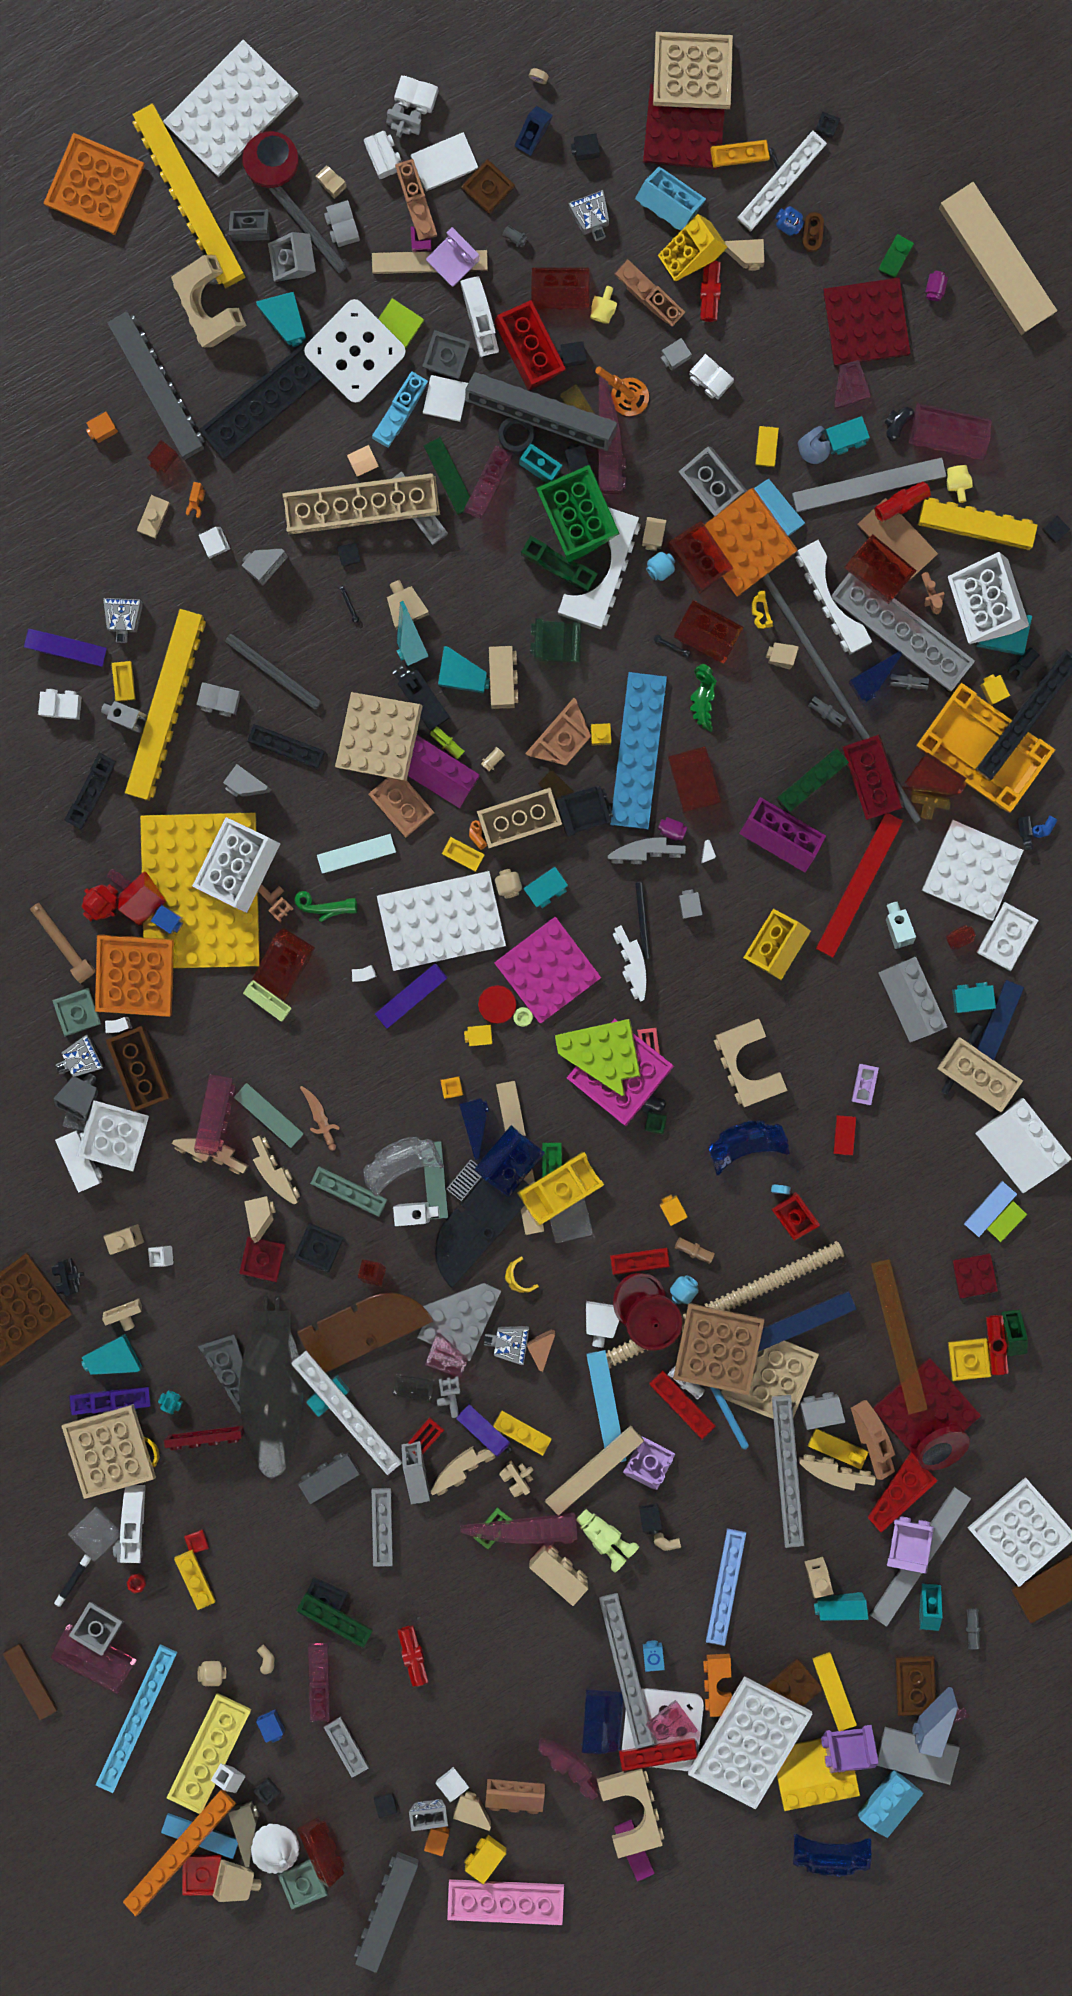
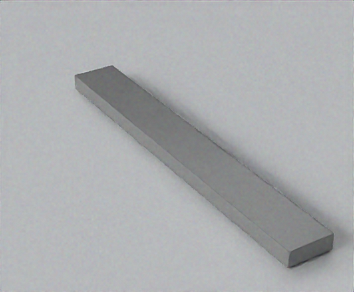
M938 458L794 492L792 496L796 512H801L915 485L922 481L928 482L945 478L946 472L943 459Z
M791 1395L771 1396L785 1548L804 1546Z
M955 1487L930 1523V1526H934L929 1562L971 1500L969 1496ZM900 1569L870 1616L887 1626L922 1573Z
M618 1593L599 1597L635 1749L654 1745Z

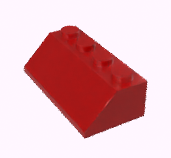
M532 300L497 315L494 324L528 391L545 384L566 369Z

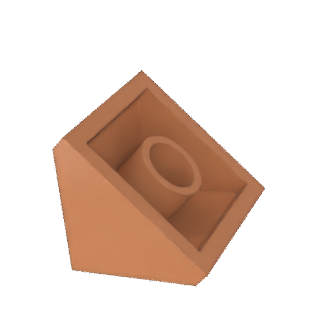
M551 1329L527 1341V1347L539 1371L543 1372L555 1337V1330Z

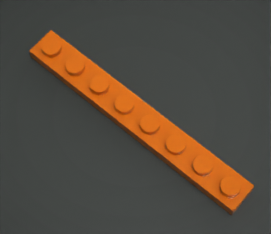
M224 1790L218 1792L123 1901L135 1916L142 1912L234 1807L236 1803Z

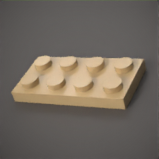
M958 1037L937 1068L999 1112L1003 1111L1023 1082V1080L960 1037Z

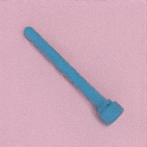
M710 1387L741 1448L747 1449L749 1446L720 1389Z

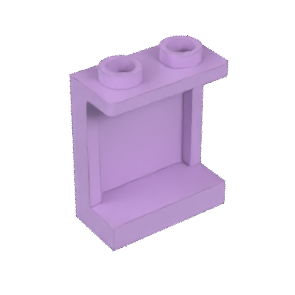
M900 1516L899 1520L896 1519L894 1521L895 1526L887 1566L927 1573L934 1526H930L928 1521L919 1520L918 1523L911 1522V1518Z

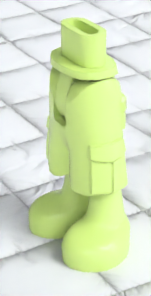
M587 1509L576 1519L581 1525L580 1528L592 1541L594 1548L601 1555L606 1553L610 1557L612 1562L611 1570L613 1572H617L624 1565L626 1559L611 1547L612 1544H615L627 1558H630L639 1548L637 1543L629 1544L620 1539L621 1533L614 1526L608 1525L604 1520L596 1516L595 1513L591 1514Z

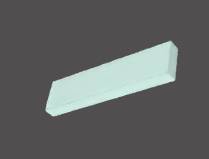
M391 834L319 854L317 858L323 874L393 854L396 851Z

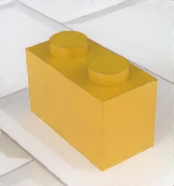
M487 1835L485 1839L481 1838L479 1840L475 1853H470L464 1862L466 1864L465 1871L482 1884L486 1882L506 1855V1847L490 1835Z

